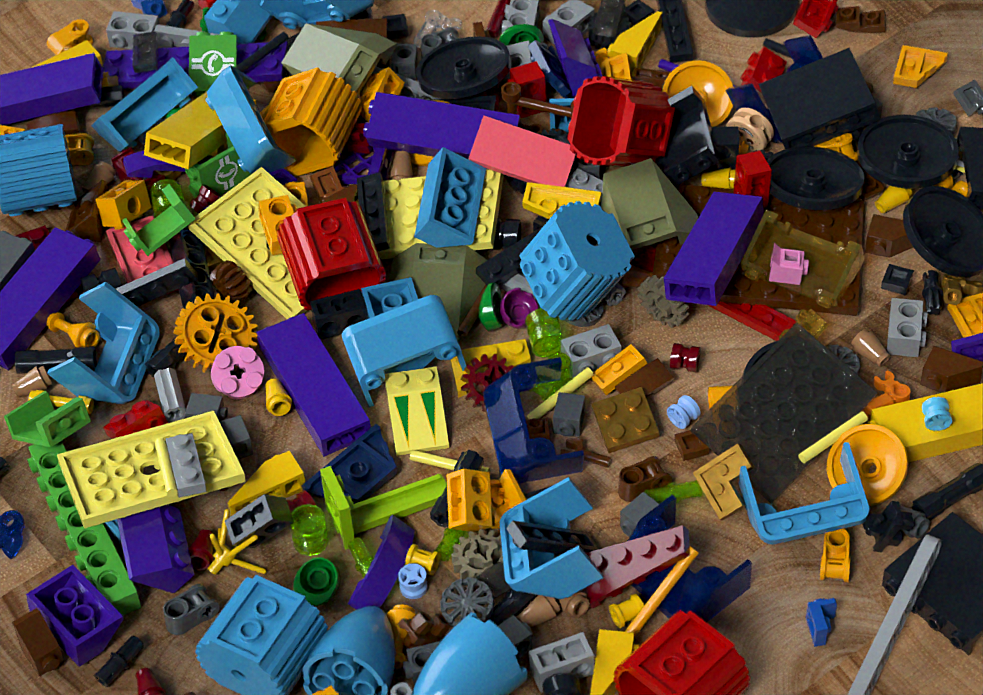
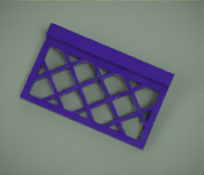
M359 115L358 119H361V121L358 123L365 124L367 121ZM345 144V146H344V148H343V150H342L340 156L343 155L344 153L348 152V151H347V148H346V144ZM373 147L372 152L374 154L366 160L362 158L366 153L350 152L351 155L344 160H341L339 156L333 167L336 172L341 169L347 171L338 176L341 184H357V178L367 176L357 175V173L365 168L369 170L368 175L380 172L383 181H386L395 150ZM355 160L361 162L352 169L347 166Z

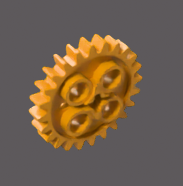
M219 293L216 294L215 299H211L210 295L206 294L204 301L199 296L196 297L194 304L189 301L186 309H181L180 317H177L175 321L177 326L173 331V334L179 335L174 343L182 344L178 352L187 353L184 361L193 359V368H196L199 364L203 365L202 372L205 373L208 367L212 368L215 357L222 351L220 349L221 346L227 348L232 346L249 347L255 351L257 347L255 341L258 338L257 333L254 332L258 325L250 324L254 316L245 315L248 308L243 307L239 309V300L232 304L230 303V296H227L224 301L221 300ZM219 315H223L224 319L213 353H209L208 350L215 333L214 330L217 326ZM202 316H209L213 321H206ZM227 324L234 325L237 330L230 329ZM195 338L203 339L205 344L198 343Z

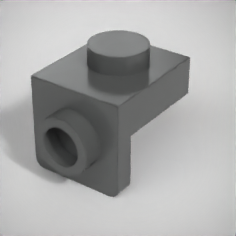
M976 80L965 84L953 92L968 117L975 113H978V115L983 114V91Z

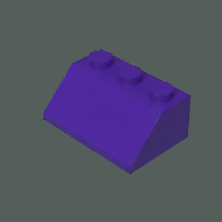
M550 19L548 23L558 58L574 97L577 94V89L583 85L584 80L602 77V73L588 38L583 39L580 30Z
M164 505L117 519L129 580L175 593L194 576L180 509Z
M74 565L66 568L26 594L29 612L35 608L39 609L58 645L79 667L103 652L123 621V616Z

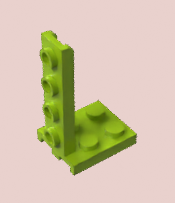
M331 466L320 469L326 509L334 520L333 523L337 533H340L345 550L356 546L355 534L387 523L392 515L399 519L434 506L438 497L443 494L447 486L443 475L437 474L353 504L349 495L344 496L343 491L345 488L341 476H335Z

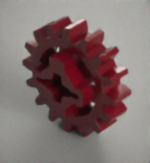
M483 354L480 361L475 357L471 361L472 366L467 364L464 368L467 374H463L460 380L466 382V384L461 387V391H468L465 400L473 399L472 407L475 408L478 404H481L482 411L485 412L491 406L493 412H496L499 404L505 408L508 405L507 400L512 401L515 395L512 392L516 391L519 386L513 382L518 379V375H511L514 366L506 367V358L499 362L497 361V354H493L491 359H488L487 355ZM486 367L485 372L475 373L478 369ZM489 375H490V379H491L490 382H491V384H493V386L491 387L490 390H489V386H488L489 383L486 381V379L489 377ZM496 392H504L502 396L493 399V396Z

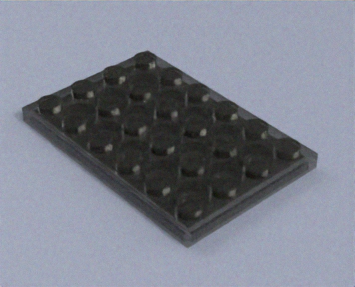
M796 323L691 427L690 431L718 456L734 445L741 444L755 467L748 472L752 487L772 504L821 453L806 463L801 462L798 455L860 413L878 393L799 323Z

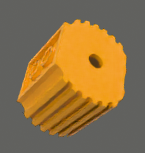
M319 67L282 79L262 117L277 147L295 157L296 161L284 169L296 176L332 167L337 162L362 111V106H359L361 101L359 98H356L357 93L355 90L351 91V86L345 84V80L341 77L336 78L335 73L321 71Z

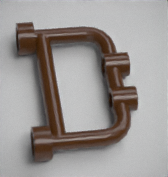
M515 82L505 83L501 88L502 99L507 102V113L517 115V106L572 118L574 100L571 102L570 108L521 97V87ZM522 124L521 126L522 129L536 132L537 134H541L543 130L540 124H532L530 126Z

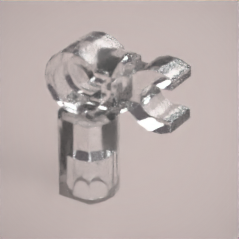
M429 10L425 14V22L414 38V44L421 48V38L424 35L449 27H453L458 31V29L462 28V20L458 18L449 19L447 16L442 15L440 11Z

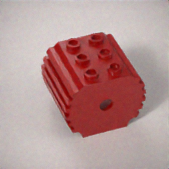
M605 76L593 77V79L588 78L577 89L573 102L574 109L568 126L569 133L567 138L570 143V151L573 154H577V158L593 165L626 167L650 158L655 162V159L659 156H665L675 108L670 106L668 94L662 92V88L654 86L653 83Z
M346 198L298 208L293 215L286 217L283 220L284 223L280 224V230L277 231V239L299 302L305 310H311L310 301L357 289L361 290V288L382 284L385 281L386 272L362 208L356 201L349 202Z
M682 610L675 613L621 662L613 674L615 676L613 678L616 683L615 688L620 692L618 695H743L750 686V676L747 675L749 669L745 666L744 658L735 649V644L691 610L688 613H684Z

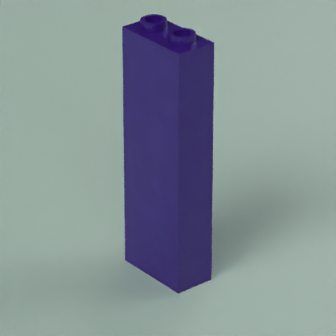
M95 53L0 75V125L100 103L103 68Z
M376 92L375 99L371 100L369 104V114L371 116L370 121L365 123L363 135L366 137L369 146L407 151L433 157L444 147L469 159L483 116L521 128L522 122L520 115Z
M713 192L664 277L666 300L717 306L764 219L762 197Z
M55 227L0 291V367L10 370L15 364V352L25 351L47 325L49 315L59 311L79 287L81 278L88 276L101 259L96 250L97 246L91 240L81 239L68 230L63 231Z
M304 313L256 332L260 351L276 378L281 382L292 399V405L323 457L350 446L371 428L370 419Z

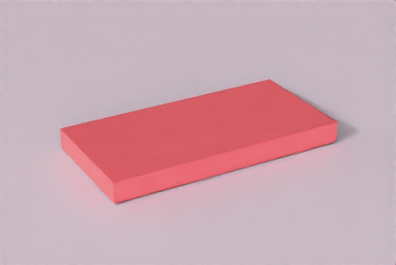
M483 116L468 160L484 168L525 182L565 187L576 154L570 151L569 144Z
M152 215L130 223L139 231L151 222L154 217ZM126 228L106 230L108 240L127 284L174 263L165 243L147 256L142 249L138 252L133 247L129 238L124 233Z

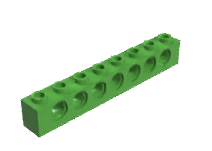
M62 441L51 448L36 444L29 446L31 458L27 459L29 467L33 474L38 472L40 476L36 480L41 492L47 491L49 495L45 498L51 512L57 511L58 513L55 519L60 531L66 530L68 534L65 536V540L71 552L76 550L78 554L74 558L80 572L86 571L87 576L85 577L122 616L141 608L137 591L132 581L129 580L128 573L103 523L84 528L58 462L57 454L67 452Z

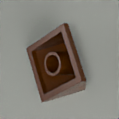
M102 179L74 202L65 231L68 230L84 240L102 241L106 227L102 225L95 199L109 191L106 181Z

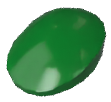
M519 24L506 29L501 34L499 41L506 46L529 41L531 44L534 40L543 43L544 36L536 26Z
M496 283L488 284L478 307L480 321L488 331L502 327V318L499 312L502 297L500 288Z
M322 557L312 558L305 562L297 571L293 590L305 596L312 606L323 605L334 596L339 587L341 579L339 569L328 559Z

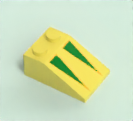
M437 366L385 374L386 394L396 456L411 454L412 450L426 452L449 448Z

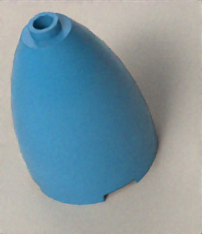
M375 606L357 609L341 618L321 637L303 667L305 681L303 687L307 695H313L315 692L324 690L329 686H332L338 695L388 694L394 673L396 652L392 626L386 613Z
M470 613L451 629L430 655L420 672L412 695H509L527 680V670L524 667L520 668L515 656L519 652L509 638L490 620L484 623L477 619L478 617L475 613Z

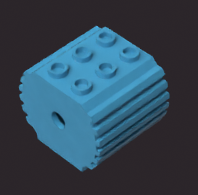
M63 124L0 135V206L3 214L18 216L23 214L24 210L34 209L35 212L47 210L48 206L58 204L59 207L72 205L73 201H77L76 182Z
M576 201L574 204L569 202L566 206L562 205L519 255L521 258L519 265L541 309L547 311L550 317L555 318L558 316L560 320H565L568 317L569 321L575 318L577 320L592 312L631 268L630 262L635 256L613 213H606L597 204L591 206L590 202L582 204L581 201Z
M255 575L253 579L246 577L197 644L195 653L198 656L196 658L201 662L200 666L206 670L205 673L208 677L214 679L219 685L241 695H289L303 675V667L313 648L328 631V626L326 623H323L325 619L319 615L320 611L312 606L305 596L258 575Z

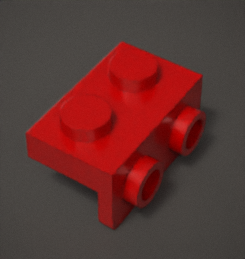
M803 0L793 25L817 38L822 31L827 32L833 21L830 17H833L839 8V5L836 4L838 0Z
M765 46L758 53L753 52L747 60L748 68L745 69L740 77L742 80L740 87L747 89L751 85L761 92L759 84L782 75L787 61Z
M143 400L134 404L127 413L111 418L110 423L103 428L107 436L114 439L168 424L159 405Z

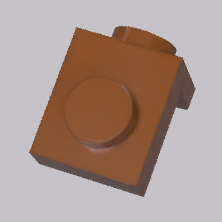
M333 166L309 176L320 203H322L323 198L346 188H342Z

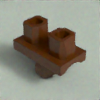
M418 611L412 620L402 618L397 624L408 632L404 640L405 649L441 642L451 627L442 614H435L431 618L429 614Z

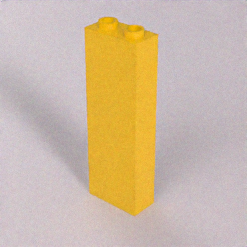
M207 92L146 132L144 156L190 169L227 142L226 131L216 111H213L206 102Z
M983 383L872 409L871 420L868 421V424L883 426L897 435L905 446L908 462L983 445ZM942 397L948 400L950 406L948 412L952 416V424L948 428L940 431L926 428L922 404L927 399Z

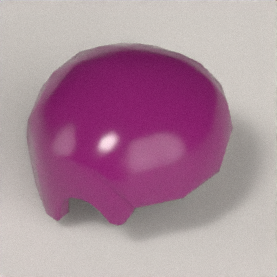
M515 288L508 291L500 302L499 312L502 320L507 325L516 329H524L531 326L538 317L539 306L532 293H527L521 290V288Z

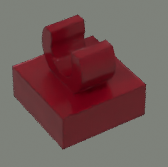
M355 123V128H353L346 143L348 152L371 153L373 146H369L366 137L363 135L365 124Z

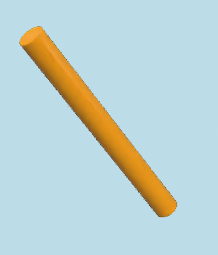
M690 546V556L677 562L625 632L634 633V637L638 634L699 554L698 551Z

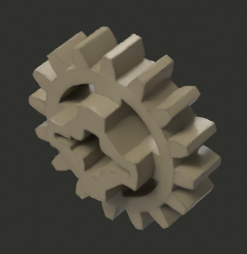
M656 275L647 277L637 290L640 293L637 296L643 300L640 303L641 306L647 309V314L653 315L655 321H661L663 326L667 323L671 328L674 325L679 326L689 315L687 312L689 306L684 302L666 300L664 277L660 279Z
M480 529L478 535H474L472 531H469V538L459 537L460 545H453L454 553L451 554L454 572L460 573V579L470 577L484 583L490 580L492 584H496L495 577L505 578L501 535L494 537L493 530L487 535L484 534L483 529Z

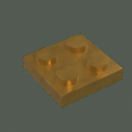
M642 387L591 403L608 453L660 437Z

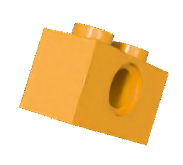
M125 180L95 199L103 227H114L117 230L126 228L122 221L124 218L131 222L141 218L144 212L152 208L144 180Z

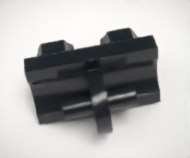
M891 500L881 514L869 513L862 525L865 533L875 538L873 550L875 552H882L887 545L898 546L902 541L901 530L910 531L914 526L912 512L901 511L899 502Z

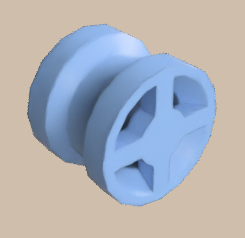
M683 395L678 399L677 404H672L667 408V415L676 427L685 429L690 424V420H696L701 415L698 404L691 397Z
M415 563L407 564L400 569L398 578L402 595L409 599H418L425 595L428 590L425 569Z

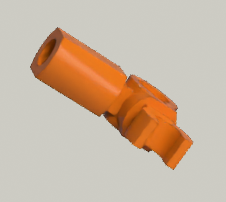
M887 370L885 371V380H881L878 376L874 377V387L885 393L862 404V412L867 415L870 421L872 409L909 401L910 388L905 384L899 383L897 380L895 381L894 374Z

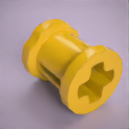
M412 544L408 550L405 565L419 564L428 575L434 576L440 563L441 553L419 549L418 545Z
M634 593L630 596V599L618 605L614 603L609 605V611L615 625L621 629L625 626V623L633 620L638 615L644 605L639 596Z

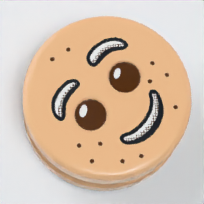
M751 108L738 109L726 125V127H739V145L745 141V144L749 145L748 152L764 150L774 137V129L771 123L761 113Z

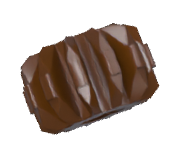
M226 260L216 266L210 274L212 285L217 289L216 291L221 294L222 298L230 296V303L232 304L237 300L242 302L253 290L251 280L247 278L246 273L235 262Z

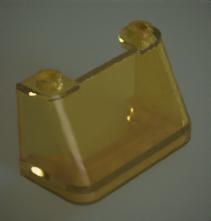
M765 210L740 263L743 271H745L744 275L751 280L759 281L761 279L814 299L822 307L830 308L831 306H837L865 260L862 245L849 241L847 247H844V243L841 241L834 244L794 229L789 222L784 224L777 221L778 214ZM774 243L782 249L804 251V259L809 260L807 275H802L800 285L769 281L770 261Z

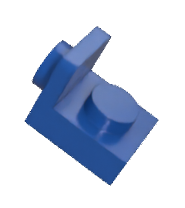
M131 0L133 7L142 10L143 14L156 15L158 18L167 14L163 0Z
M821 598L807 604L805 619L814 647L826 645L827 633H831L829 619L835 618L837 602L835 598Z

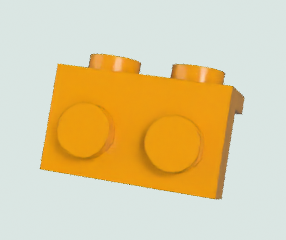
M505 469L500 479L490 480L492 529L500 528V519L506 511L526 500L510 469Z

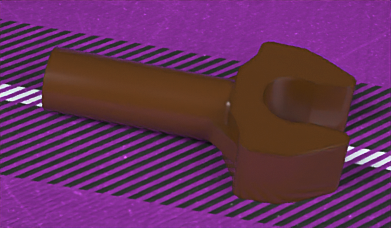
M580 438L566 439V447L575 450L574 452L565 449L560 450L563 461L572 466L580 460L609 468L611 464L610 457L586 450L583 446V439Z

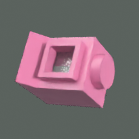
M774 243L770 261L769 281L800 285L802 275H807L809 260L804 259V251L782 249Z

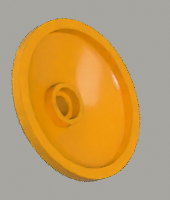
M689 61L679 65L668 75L662 92L668 94V99L693 86L705 100L711 127L719 126L729 116L734 104V88L730 78L720 67L707 61Z
M863 424L845 431L832 445L828 454L827 475L831 486L834 488L847 483L840 457L843 443L849 442L868 505H876L888 500L900 489L907 475L908 456L904 444L892 431L880 425ZM872 465H876V471L869 473V468Z

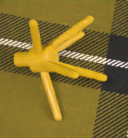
M225 509L222 528L217 530L218 540L214 534L210 535L216 551L213 554L215 559L207 569L214 575H217L223 566L228 567L230 564H234L266 574L267 570L235 559L237 553L258 539L257 535H253L233 549L225 545L227 535L225 520L229 518L230 510Z

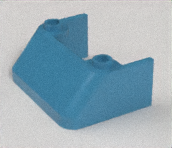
M261 0L259 6L283 22L286 28L294 30L304 27L306 23L316 25L317 21L342 22L372 7L375 0Z
M172 57L162 68L106 114L100 116L91 126L117 151L120 152L129 147L133 148L137 145L135 139L156 123V121L176 105L181 108L190 101L189 94L197 89L198 86Z
M230 65L222 70L208 89L206 102L213 111H216L239 156L237 160L239 166L244 172L248 171L251 174L261 167L268 173L286 168L294 163L296 159L291 154L277 147L248 91L249 88L256 84L255 81Z
M104 282L81 294L79 297L83 303L97 313L95 329L106 340L95 371L91 370L76 357H73L49 369L47 374L77 397L79 395L88 396V398H93L95 401L125 404L132 401L137 394L146 371L145 363L152 356L160 331L157 323L110 284Z
M437 295L423 297L347 327L342 333V340L369 408L374 406L368 390L376 389L384 382L385 374L383 370L432 351L439 360H450L457 357L462 371L466 367L460 345L444 304Z
M849 442L843 443L840 457L847 483L834 487L830 493L829 501L776 512L774 507L767 503L757 504L746 466L740 467L739 487L746 505L748 518L763 542L779 544L860 525L865 522L869 513V505Z
M570 477L506 511L500 519L505 581L515 591L564 599L603 578L602 572L580 546L554 558V553L519 549L513 543V538L506 529L512 520L570 529L571 520L593 509V505Z

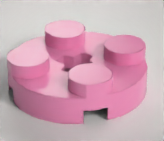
M232 346L224 349L215 357L211 368V380L214 387L232 399H244L253 395L260 387L264 377L263 363L255 351L249 347ZM236 366L245 372L241 375V379H237L236 375L231 376L230 374Z

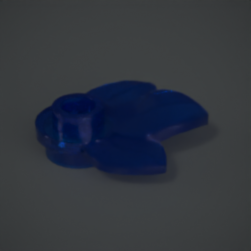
M15 510L6 511L0 516V549L3 550L10 560L18 554L24 542L22 532L25 520ZM11 520H13V523H12L11 525L7 526V524H8Z

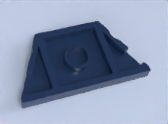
M534 40L528 45L532 54L530 58L532 62L537 61L545 75V83L549 82L564 99L575 98L571 92L555 47H548L545 43Z
M378 424L372 426L323 467L331 466L335 476H341L345 488L343 491L344 496L349 495L353 504L368 499L397 474L396 464L390 455L388 445L382 437ZM318 471L302 485V490H306L312 496L324 498L321 473Z

